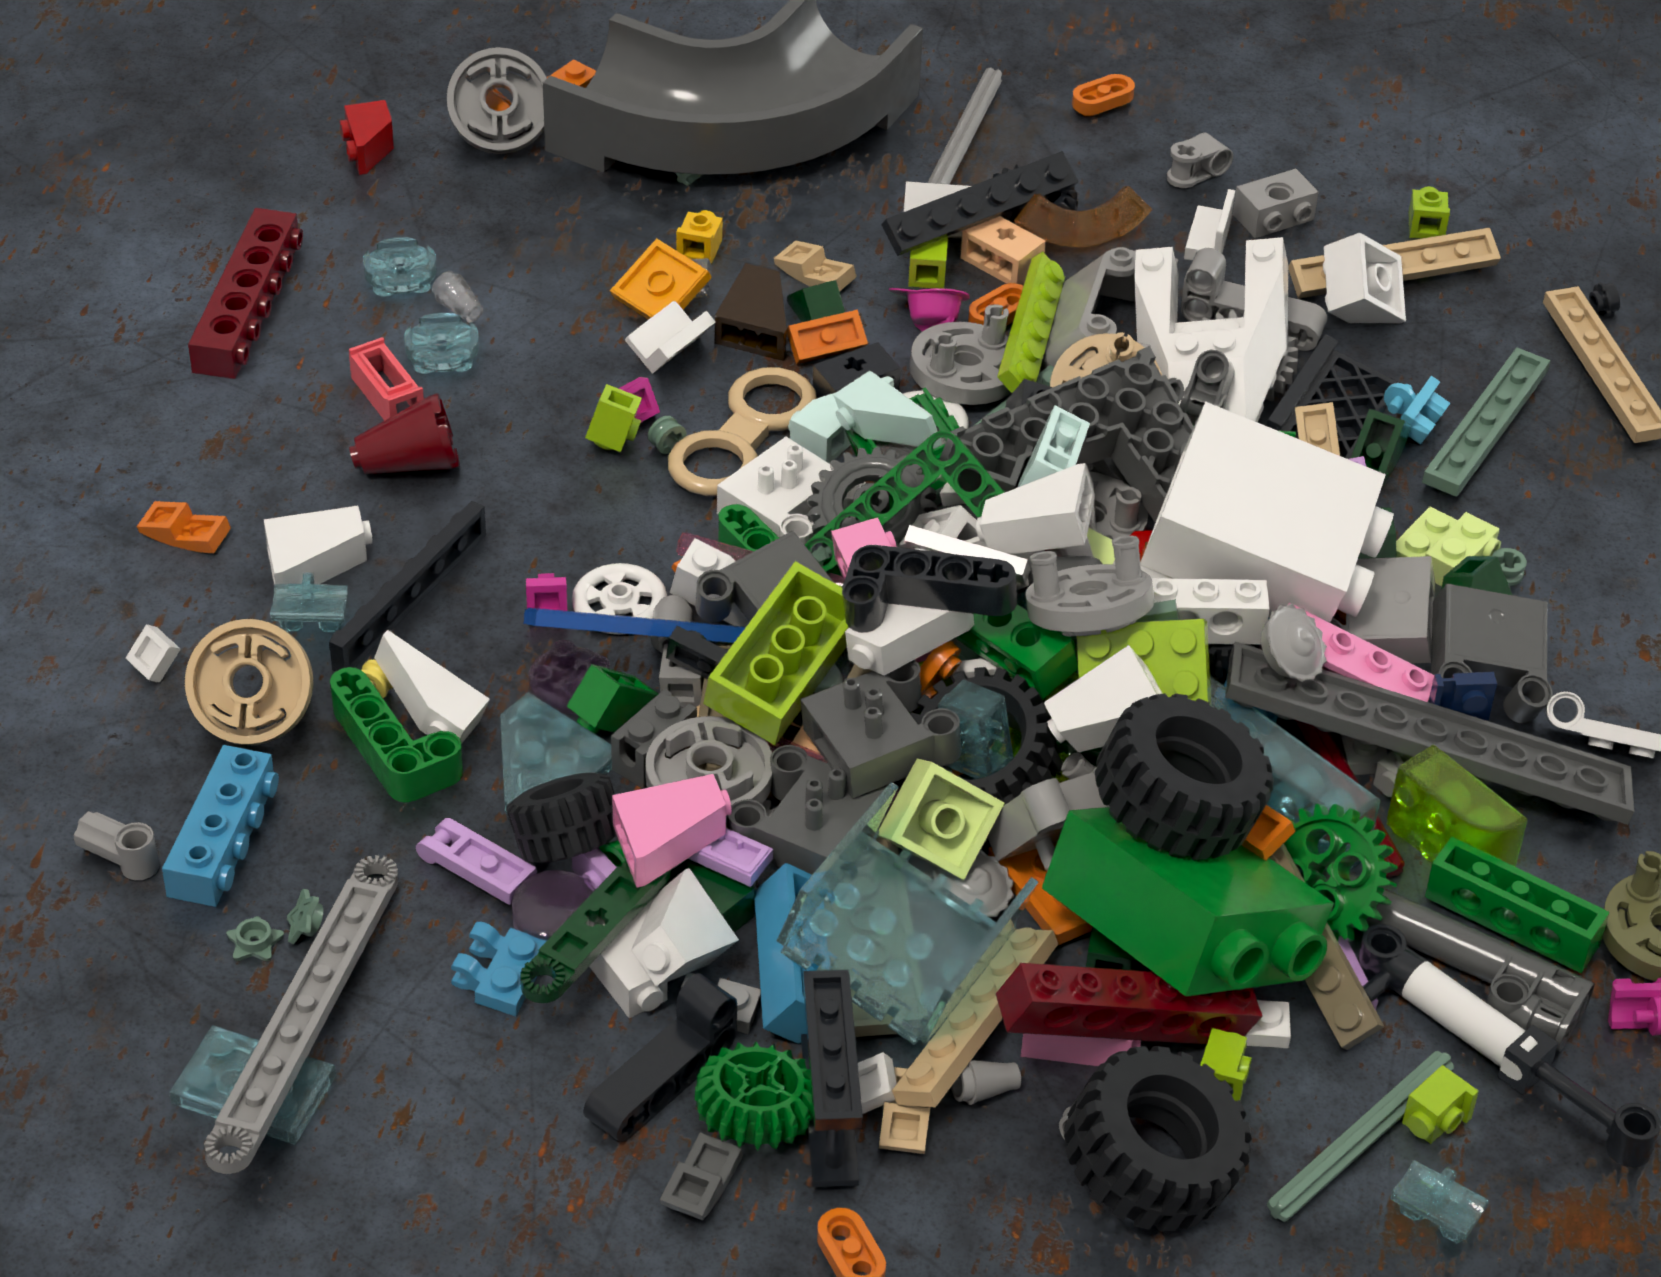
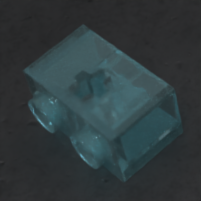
M963 679L950 693H947L938 703V708L949 709L955 712L960 719L961 756L956 762L949 764L948 767L979 779L996 773L1014 758L1005 696Z

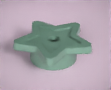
M308 889L301 890L296 906L287 915V920L291 925L288 942L293 945L301 934L312 937L318 931L322 922L323 905L318 903L319 897H310Z
M259 916L246 919L236 929L226 932L228 939L236 945L233 953L235 961H241L252 956L267 962L270 961L272 958L271 946L283 939L284 936L282 930L271 929L269 923Z

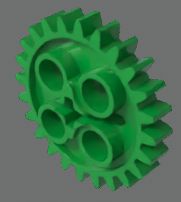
M1333 803L1329 812L1325 806L1316 804L1314 816L1308 810L1300 808L1299 822L1288 818L1292 821L1295 832L1284 842V845L1297 868H1302L1305 883L1326 898L1330 895L1334 896L1335 907L1330 913L1327 923L1337 941L1339 940L1340 933L1344 940L1352 942L1354 941L1353 928H1357L1362 932L1367 931L1369 926L1366 919L1368 917L1379 921L1382 920L1381 914L1376 909L1378 904L1391 905L1392 903L1383 895L1384 889L1396 888L1397 884L1386 879V874L1397 870V865L1386 862L1384 858L1391 855L1394 850L1388 845H1379L1386 834L1378 829L1371 831L1374 825L1372 819L1363 817L1359 820L1360 812L1349 808L1344 814V807ZM1329 834L1330 846L1326 852L1319 854L1317 849L1318 842L1324 835ZM1347 844H1350V845H1351L1350 850L1347 851V852H1345V851H1346V845H1347ZM1361 861L1363 866L1362 873L1356 880L1351 881L1349 870L1355 862ZM1326 867L1328 874L1331 875L1327 882L1325 881L1326 877L1322 874Z

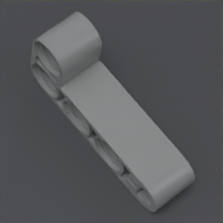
M1203 248L1196 252L1184 278L1181 312L1190 322L1202 321L1204 317L1209 320H1216L1217 312L1224 318H1229L1231 310L1235 311L1237 317H1242L1244 314L1245 286L1224 281L1226 259L1216 249ZM1288 297L1287 337L1295 338V347L1298 350H1312L1317 346L1326 325L1327 314L1317 304Z

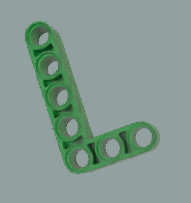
M938 431L928 437L822 528L805 546L811 553L812 548L817 543L827 544L832 550V559L827 565L821 567L825 572L830 571L837 566L831 531L842 528V523L846 518L853 516L864 522L878 517L883 527L941 476L977 518L982 516L985 500L1005 493V491L959 437L951 432ZM944 437L952 440L955 445V453L947 461L937 459L933 453L934 443ZM910 464H917L924 471V480L917 487H910L903 480V470ZM967 468L976 469L981 475V485L973 492L965 491L959 484L960 474ZM880 490L888 491L894 500L892 509L884 514L877 512L872 506V498Z

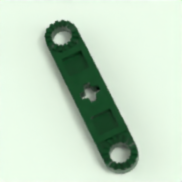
M627 861L620 867L617 866L540 947L538 954L521 969L520 984L523 995L535 1003H550L560 998L669 881L671 870L646 886L636 888ZM602 919L605 925L597 923L593 927L589 926V921L596 923ZM547 975L555 979V981H552V985L550 983L547 984V987L542 985V988L539 987V984L535 986V983L531 982L535 977Z

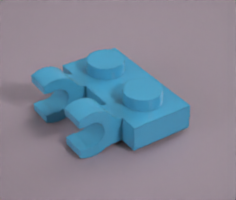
M476 922L469 934V938L474 939L469 952L478 957L491 958L492 961L488 969H486L472 956L458 953L451 966V970L456 971L451 984L460 989L475 991V1003L516 1017L526 999L521 991V969L538 954V950L547 940L510 928L506 936L503 937L493 926L484 922Z

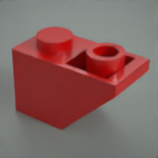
M386 100L344 106L345 120H340L342 140L346 141L349 162L355 161L359 175L367 174L394 149L392 119Z

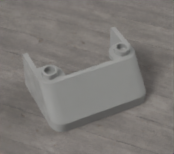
M1124 247L1111 249L1065 281L1042 359L1041 371L1049 365L1055 367L1060 356L1071 345L1085 337L1105 333L1116 334V324L1106 316L1095 315L1094 312L1100 295L1135 302L1136 251ZM1139 343L1145 348L1148 346L1151 347V345ZM1089 349V350L1085 351L1083 355H1081L1080 357H1078V358L1071 364V366H1073V364H1074L1078 359H1080L1082 356H1084L1086 352H1088V351H1090V350H1095V352H1096V354H1097L1098 351H1097L1096 349Z

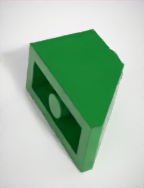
M591 664L567 707L579 716L577 722L587 730L598 733L601 729L615 733L659 693L634 675Z

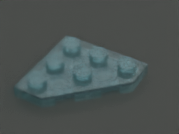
M527 692L500 714L505 813H507L506 809L509 803L523 792L535 786L573 774L588 772L607 774L612 770L610 743L531 693Z

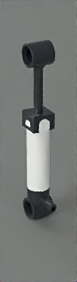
M1377 924L1367 928L1368 930L1363 933L1357 960L1368 980L1363 985V988L1371 1002L1387 988H1391L1500 1067L1498 1077L1522 1095L1539 1080H1542L1606 1126V1132L1609 1134L1606 1141V1149L1609 1156L1615 1162L1633 1168L1640 1167L1649 1161L1661 1129L1660 1118L1652 1108L1644 1104L1628 1103L1621 1106L1616 1112L1552 1066L1558 1046L1556 1040L1534 1025L1525 1031L1408 948L1404 934L1399 929L1386 924Z

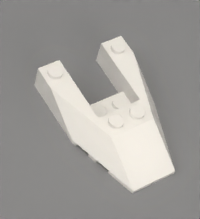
M1283 237L1246 240L1244 317L1177 323L1179 274L1173 247L1136 250L1135 302L1137 342L1151 345L1162 375H1166L1168 379L1174 377L1177 378L1176 380L1180 379L1184 385V391L1189 384L1196 360L1200 354L1210 349L1224 353L1232 362L1235 370L1226 398L1225 410L1258 423L1264 409V399L1268 390L1272 389L1277 378L1276 371L1281 359L1285 358L1287 354L1288 261ZM1218 360L1211 362L1206 368L1207 377L1216 378L1221 375L1224 369L1223 362ZM1188 415L1191 423L1195 425L1198 418Z

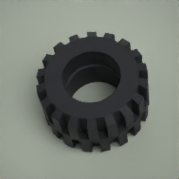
M588 772L557 778L523 792L509 803L506 811L522 859L538 863L560 861L592 851L615 838L617 835L613 827L612 795H615L609 775Z

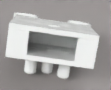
M784 437L717 485V514L728 505L740 504L746 506L779 538L794 531L805 545L814 536L812 531L814 523H811L807 516L811 509L808 507L807 499L813 495L811 485L817 481L821 482L818 474L821 470L832 471L830 464L788 437ZM866 482L856 485L847 493L843 501L844 510L853 503L856 490L865 485Z

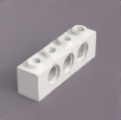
M1152 578L1154 603L1176 599L1180 620L1205 619L1208 627V644H1234L1239 642L1242 644L1261 645V633L1268 621L1270 610L1267 580Z

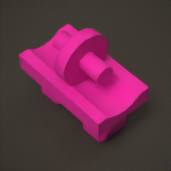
M1658 978L1653 983H1634L1631 979H1615L1612 983L1608 1016L1610 1028H1648L1652 1036H1660L1661 978Z

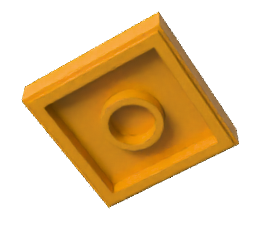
M656 238L611 288L610 292L615 299L649 320L673 301L677 302L684 310L712 277L707 269Z

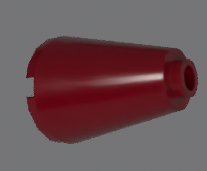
M438 393L424 398L354 437L355 445L349 447L355 469L362 467L365 474L448 470L460 467L457 448H452V445H454L452 429Z

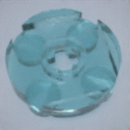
M393 237L384 239L376 243L377 249L372 251L370 255L369 249L364 254L363 268L365 279L373 286L374 293L379 296L385 297L392 294L412 292L425 293L430 290L431 281L436 276L437 267L434 250L428 245L427 250L424 247L418 246V241L413 238Z
M453 313L428 314L419 318V325L415 326L412 330L411 325L406 329L404 334L405 354L413 363L414 370L421 374L431 373L432 371L448 372L455 370L464 372L473 366V359L479 352L478 330L472 322H470L469 326L461 321V316ZM438 341H445V343L439 344Z

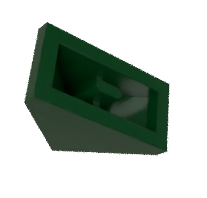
M836 280L803 288L787 295L788 304L801 322L845 312Z

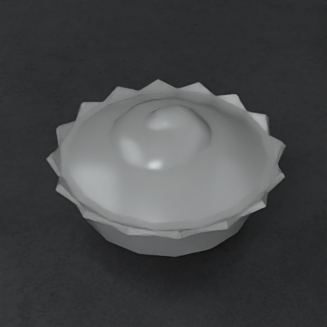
M1292 603L1286 607L1280 604L1276 611L1271 612L1270 619L1264 625L1261 633V646L1264 657L1270 667L1279 675L1295 678L1303 682L1305 680L1314 681L1315 675L1322 674V665L1327 662L1324 655L1327 646L1322 641L1323 632L1316 627L1315 618L1307 616L1304 608L1297 609Z
M982 850L979 851L964 880L938 867L932 871L934 876L932 885L937 891L938 899L941 901L942 906L950 914L962 920L979 921L989 917H997L1000 911L1008 908V902L1014 897L1011 890L1014 881L1008 877V868L1000 865L996 857L987 856Z

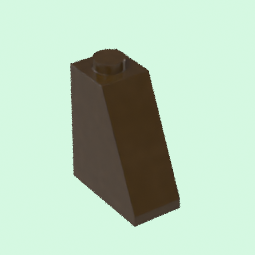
M745 263L715 314L714 344L784 361L786 358L787 325L780 271Z

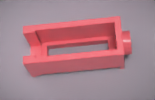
M383 337L349 349L351 378L384 421L397 414L396 404L406 401L412 406L424 399L423 388L414 382L388 349ZM383 371L394 387L389 388L378 372Z

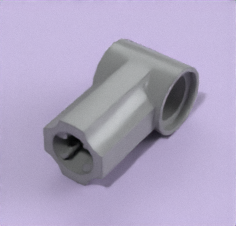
M89 811L79 819L77 830L73 835L77 846L120 865L123 875L131 880H144L150 878L158 871L160 861L152 828L147 824L138 822L125 825L98 812L91 813Z

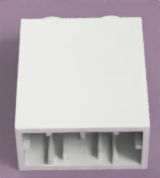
M1205 402L1183 450L1140 563L1146 568L1175 579L1267 580L1270 608L1269 618L1271 612L1276 611L1280 604L1286 607L1289 603L1299 608H1304L1305 611L1329 623L1337 610L1356 617L1364 603L1374 577V571L1356 564L1359 553L1361 552L1373 558L1377 556L1394 513L1375 506L1385 474Z

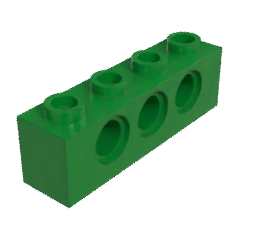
M1018 604L1011 613L1004 616L973 614V627L955 638L997 668L1007 670L1010 677L1014 678L1018 674L1024 678L1029 687L1033 686L1042 699L1078 669V662L1074 651L1076 645L1070 636L1063 635L1062 631L1049 630L1035 625L1029 619L1028 611Z
M1454 837L1449 839L1433 861L1425 893L1426 898L1579 973L1584 971L1600 947L1610 913Z

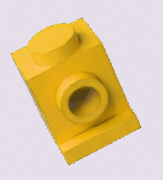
M702 210L699 213L688 212L681 228L678 227L676 231V251L697 264L711 266L722 242L723 218L716 217L713 212L708 210ZM692 241L704 243V250L691 248Z

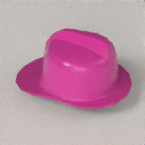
M889 288L890 292L907 296L910 316L914 325L921 331L938 324L956 322L962 302L970 299L968 293L955 289L931 288L909 290Z

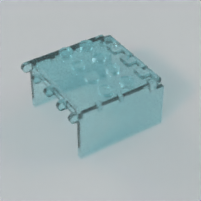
M891 782L800 889L776 941L784 946L781 953L806 971L813 963L819 966L816 971L849 970L851 989L856 992L852 998V1003L880 1022L889 1014L893 1017L888 1026L890 1029L913 1045L919 1040L926 1044L935 1035L949 1014L1013 933L1017 926L1018 918L1039 882L1031 877L997 922L981 913L980 909L984 905L983 901L976 898L971 905L943 887L948 880L945 875L940 873L933 880L908 863L912 855L911 852L904 849L898 856L876 841L880 833L878 828L898 789V786Z

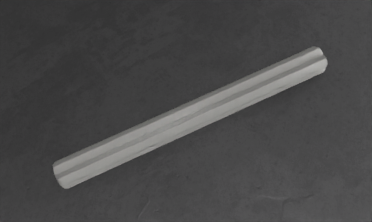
M990 67L984 71L928 183L950 184L1002 82V72L999 69L994 70Z

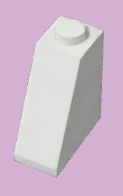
M1086 464L1074 465L985 500L982 516L978 517L976 522L979 540L981 542L985 541L987 548L1007 554L1085 545L1095 499Z
M358 506L263 519L267 551L278 602L286 601L367 561L366 545L372 544L371 527L369 520H361Z
M888 604L884 620L877 629L863 633L853 631L851 628L845 631L849 661L854 662L860 668L870 669L885 676L969 631L974 625V616L971 613Z
M1128 645L1044 702L1051 716V719L1047 721L1048 727L1060 743L1067 740L1077 752L1103 747L1120 715L1126 708L1142 698H1149L1155 694L1163 693L1148 666Z
M688 868L655 895L631 951L657 987L709 965L739 939L690 868Z
M654 897L589 966L629 1019L644 1011L654 1010L661 1003L667 1001V982L656 987L631 951ZM602 919L596 923L589 921V926L593 927L597 923L605 925Z

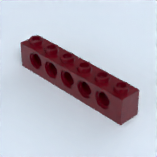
M262 208L254 209L188 343L192 373L235 379L241 366L247 364L250 346L253 341L258 340L261 323L264 318H268L270 315L273 297L280 294L282 278L285 272H290L293 255L296 250L301 249L303 243V230L298 228L297 213Z
M1020 963L995 994L1007 1033L1207 1044L1212 1028L1245 1036L1263 1017L1253 987L1184 996L1154 972Z

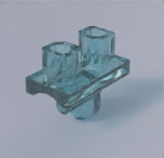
M313 572L303 573L302 584H275L273 604L270 611L271 621H279L281 628L285 631H298L303 628L304 622H318L319 628L323 632H336L341 628V623L345 622L348 585L314 584Z
M1415 1160L1411 1163L1403 1179L1392 1190L1390 1198L1400 1204L1401 1214L1414 1221L1423 1220V1218L1430 1220L1440 1226L1439 1229L1443 1237L1454 1243H1459L1462 1239L1466 1240L1487 1209L1489 1202L1485 1197L1456 1183L1457 1172L1446 1167L1440 1174Z

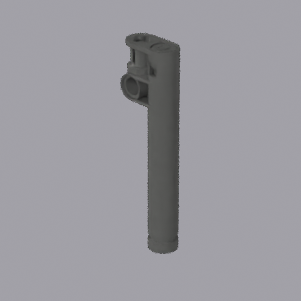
M1326 867L1322 874L1326 877L1325 881L1327 882L1331 875L1328 874ZM1349 872L1351 881L1359 877ZM1384 889L1383 895L1392 903L1391 905L1378 904L1376 909L1381 914L1382 920L1379 921L1368 917L1366 922L1369 927L1377 924L1391 925L1404 934L1406 946L1491 984L1486 1001L1487 1004L1525 1031L1532 1025L1536 1026L1558 1042L1556 1051H1562L1587 1008L1595 983L1388 889ZM1330 895L1327 898L1334 903L1332 912L1335 907V898L1333 895Z

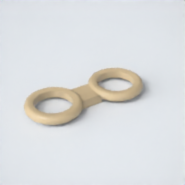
M767 367L746 372L734 381L728 392V404L733 415L719 430L700 431L687 435L677 442L668 455V471L678 485L691 493L703 496H717V485L728 477L707 479L696 476L688 471L684 465L687 456L696 450L718 447L730 450L738 455L743 462L742 468L758 457L755 450L769 436V431L787 430L793 414L796 411H801L812 400L817 399L816 390L807 378L792 370L780 367ZM764 384H779L797 392L801 401L791 411L781 414H766L749 407L744 397L754 387Z

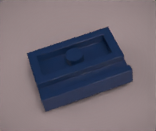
M1494 672L1453 673L1452 678H1442L1441 674H1434L1429 703L1489 721L1497 687Z

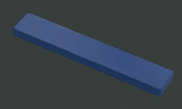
M540 608L525 609L523 623L542 627L670 637L675 627L679 626L687 631L693 630L702 634L707 641L734 643L746 628L745 626Z

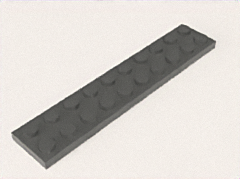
M1235 642L1229 657L1225 698L1231 699L1241 706H1254L1273 712L1276 716L1285 720L1295 719L1311 724L1323 732H1336L1352 737L1364 745H1377L1393 750L1405 758L1415 757L1434 763L1443 770H1456L1472 775L1484 783L1501 784L1513 788L1526 796L1535 795L1554 801L1564 808H1577L1595 814L1598 818L1605 821L1615 820L1628 825L1635 812L1631 766L1322 669V674L1315 675L1314 681L1305 680L1301 682L1295 678H1287L1279 675L1270 667L1264 657L1263 650L1239 642Z

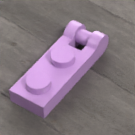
M445 818L435 827L436 833L433 836H425L416 845L418 855L429 864L438 863L508 905H511L537 879V869L535 866L450 818Z

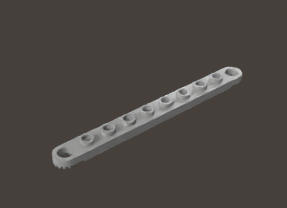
M375 855L374 859L371 856H368L367 860L361 859L360 863L356 864L351 878L345 883L215 1120L213 1130L206 1137L204 1143L205 1161L212 1170L223 1174L236 1173L249 1166L398 886V869L396 863L393 864L392 859L387 860L385 856L379 859V855ZM372 874H382L384 875V880L382 878H379V881L377 882V878H374V881H372V878L369 877L367 879V876ZM225 1146H235L240 1149L236 1151V1155L231 1153L230 1157L227 1153L225 1157L221 1152L218 1154V1150Z

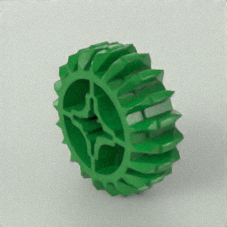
M757 1041L752 1047H745L738 1042L733 1051L722 1047L718 1056H709L707 1063L704 1067H701L700 1073L697 1076L694 1100L696 1101L699 1120L706 1122L708 1132H719L722 1142L730 1139L736 1140L738 1148L748 1143L754 1144L757 1151L762 1144H769L772 1148L777 1149L781 1140L792 1144L797 1135H805L810 1121L814 1118L810 1069H807L805 1059H794L791 1050L777 1051L775 1043L769 1048L760 1047Z

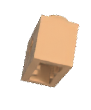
M1001 216L962 231L961 259L1006 284H1024L1031 259L1042 251L1045 252V240Z

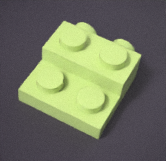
M1429 507L1396 541V558L1431 556L1435 583L1442 586L1443 576L1467 556H1492L1496 550L1500 549L1501 541L1498 540L1500 529L1467 512L1459 520H1456L1445 513Z

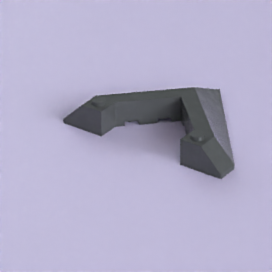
M1148 346L1137 351L1135 357L1123 362L1120 359L1092 370V373L1081 378L1078 376L1029 397L1025 404L1012 410L1006 407L983 417L981 423L967 429L962 426L950 432L960 438L1001 488L1008 492L1018 487L1048 417L1056 405L1090 423L1076 465L1083 463L1087 465L1111 457L1129 485L1141 492V503L1156 523L1181 455L1194 426L1187 413H1183L1178 404L1179 399L1166 375L1161 376L1154 363L1156 356L1151 347ZM947 438L939 460L941 461L951 459L955 453V445L949 438ZM973 468L963 470L959 477V484L965 491L969 492L977 490L982 482L980 473Z

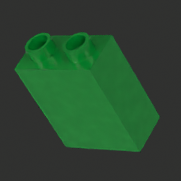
M1110 807L1068 811L1042 889L1184 996L1303 981L1311 976L1321 965L1327 951V940L1322 933L1334 903L1272 859L1268 858L1265 861L1242 845L1236 850L1230 851L1229 854L1217 858L1210 856L1205 860H1192L1191 856L1188 855L1178 858L1170 856L1169 851L1164 849L1156 851L1148 847V842L1140 837L1135 839L1126 832V826L1122 822L1117 823L1112 818L1109 812Z

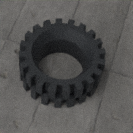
M986 667L974 668L975 677L967 678L964 671L954 673L955 683L946 687L943 680L933 685L937 695L930 699L924 694L919 699L917 704L922 710L921 714L910 713L918 725L921 724L922 718L927 712L938 708H945L954 711L960 719L961 742L974 731L992 725L1008 726L1018 730L1022 735L1021 746L1017 755L1005 767L984 778L963 780L999 799L1006 805L1019 796L1026 788L1052 779L1050 771L1061 772L1063 762L1058 753H1063V751L1056 747L1057 739L1047 723L1051 716L1039 693L1033 686L1030 688L1027 681L1018 674L1012 680L1008 671L996 668L994 677L990 676ZM952 764L940 766L952 773Z

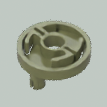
M1646 851L1645 856L1641 853L1638 857L1635 874L1618 882L1609 892L1604 909L1610 913L1602 938L1610 953L1623 966L1644 978L1656 981L1658 978H1661V931L1654 927L1655 925H1661V855L1654 851ZM1622 907V908L1627 909V920H1628V923H1629L1630 928H1628L1627 923H1626L1625 910H1623V909L1617 910L1618 908Z

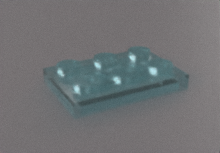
M212 1025L170 1090L171 1104L217 1119L259 1040ZM307 1056L266 1133L267 1136L294 1145L297 1143L336 1078L335 1065Z

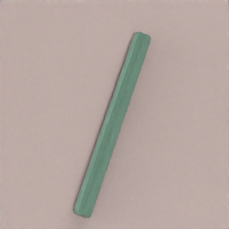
M1435 1051L1268 1200L1267 1207L1271 1211L1270 1215L1275 1220L1280 1219L1283 1222L1288 1221L1404 1116L1408 1096L1442 1065L1453 1072L1454 1064L1450 1060L1451 1056L1446 1052Z

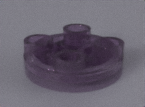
M556 641L553 643L551 650L539 656L530 667L529 690L531 696L540 706L549 711L561 714H576L567 707V704L589 667L593 664L610 669V662L608 658L594 651L576 647L572 641Z
M550 870L535 874L523 881L513 895V926L516 930L547 941L596 889L586 878L569 871Z

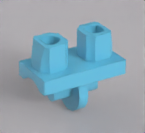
M1432 375L1417 395H1415L1411 385L1402 383L1390 385L1384 393V401L1389 412L1402 414L1399 419L1405 420L1412 426L1408 436L1420 445L1450 405V402L1434 392L1440 381Z

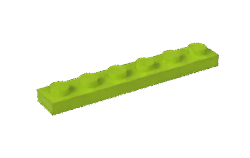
M1043 251L1031 259L997 375L998 379L1011 393L1015 391L1024 379L1037 381L1065 280L1060 265L1053 260L1051 261Z

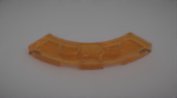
M1123 186L1115 196L1104 204L1083 211L1061 208L1048 201L1041 194H1034L1014 222L1048 243L1067 247H1090L1101 245V243L1125 235L1141 223L1153 209L1130 186Z

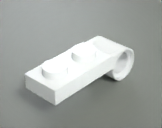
M1556 693L1545 707L1546 717L1552 725L1566 730L1581 732L1580 735L1589 736L1588 745L1612 750L1614 742L1630 745V754L1654 758L1655 750L1661 752V734L1585 719L1584 704L1580 697L1574 693ZM1568 698L1576 705V715L1569 722H1560L1553 714L1554 704L1559 699Z

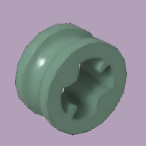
M670 415L657 419L648 432L650 443L656 446L658 451L663 454H670L674 445L686 437L685 428L678 424L677 420Z
M1500 548L1492 554V556L1498 557L1509 586H1515L1523 580L1527 560L1521 552L1511 548Z

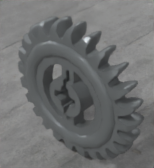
M874 447L871 454H867L864 448L858 449L857 457H853L849 452L843 454V463L837 460L830 461L832 471L821 470L818 473L821 482L817 481L811 485L813 495L807 499L808 507L811 508L807 516L808 520L814 523L812 526L813 534L816 535L844 510L843 501L852 488L866 481L880 480L907 455L896 459V450L890 449L886 455H882L880 447ZM917 464L906 466L902 474L905 484L910 487L921 485L925 477L924 474L922 475V467ZM868 483L858 488L854 494V501L875 483ZM930 486L883 526L884 532H892L897 547L900 548L899 543L907 534L909 525L912 526L920 514L937 511V505L933 502L936 499V491ZM880 490L872 498V506L879 513L884 514L891 510L889 502L890 493L888 491ZM848 517L843 521L842 528L860 523L861 521L857 517ZM821 542L822 547L826 548L828 546L827 544Z

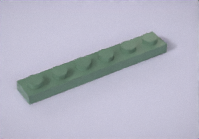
M1516 347L1424 471L1422 483L1457 497L1545 377L1551 360Z

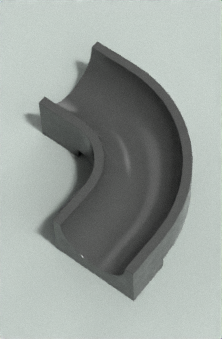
M789 0L771 20L759 29L742 36L716 40L681 36L616 13L609 19L608 38L602 60L586 88L553 76H549L543 82L545 151L601 172H605L616 160L650 169L677 173L738 174L765 171L814 159L850 143L874 126L888 130L919 96L923 28L910 24L882 55H870L847 46L830 31L819 13L816 0Z

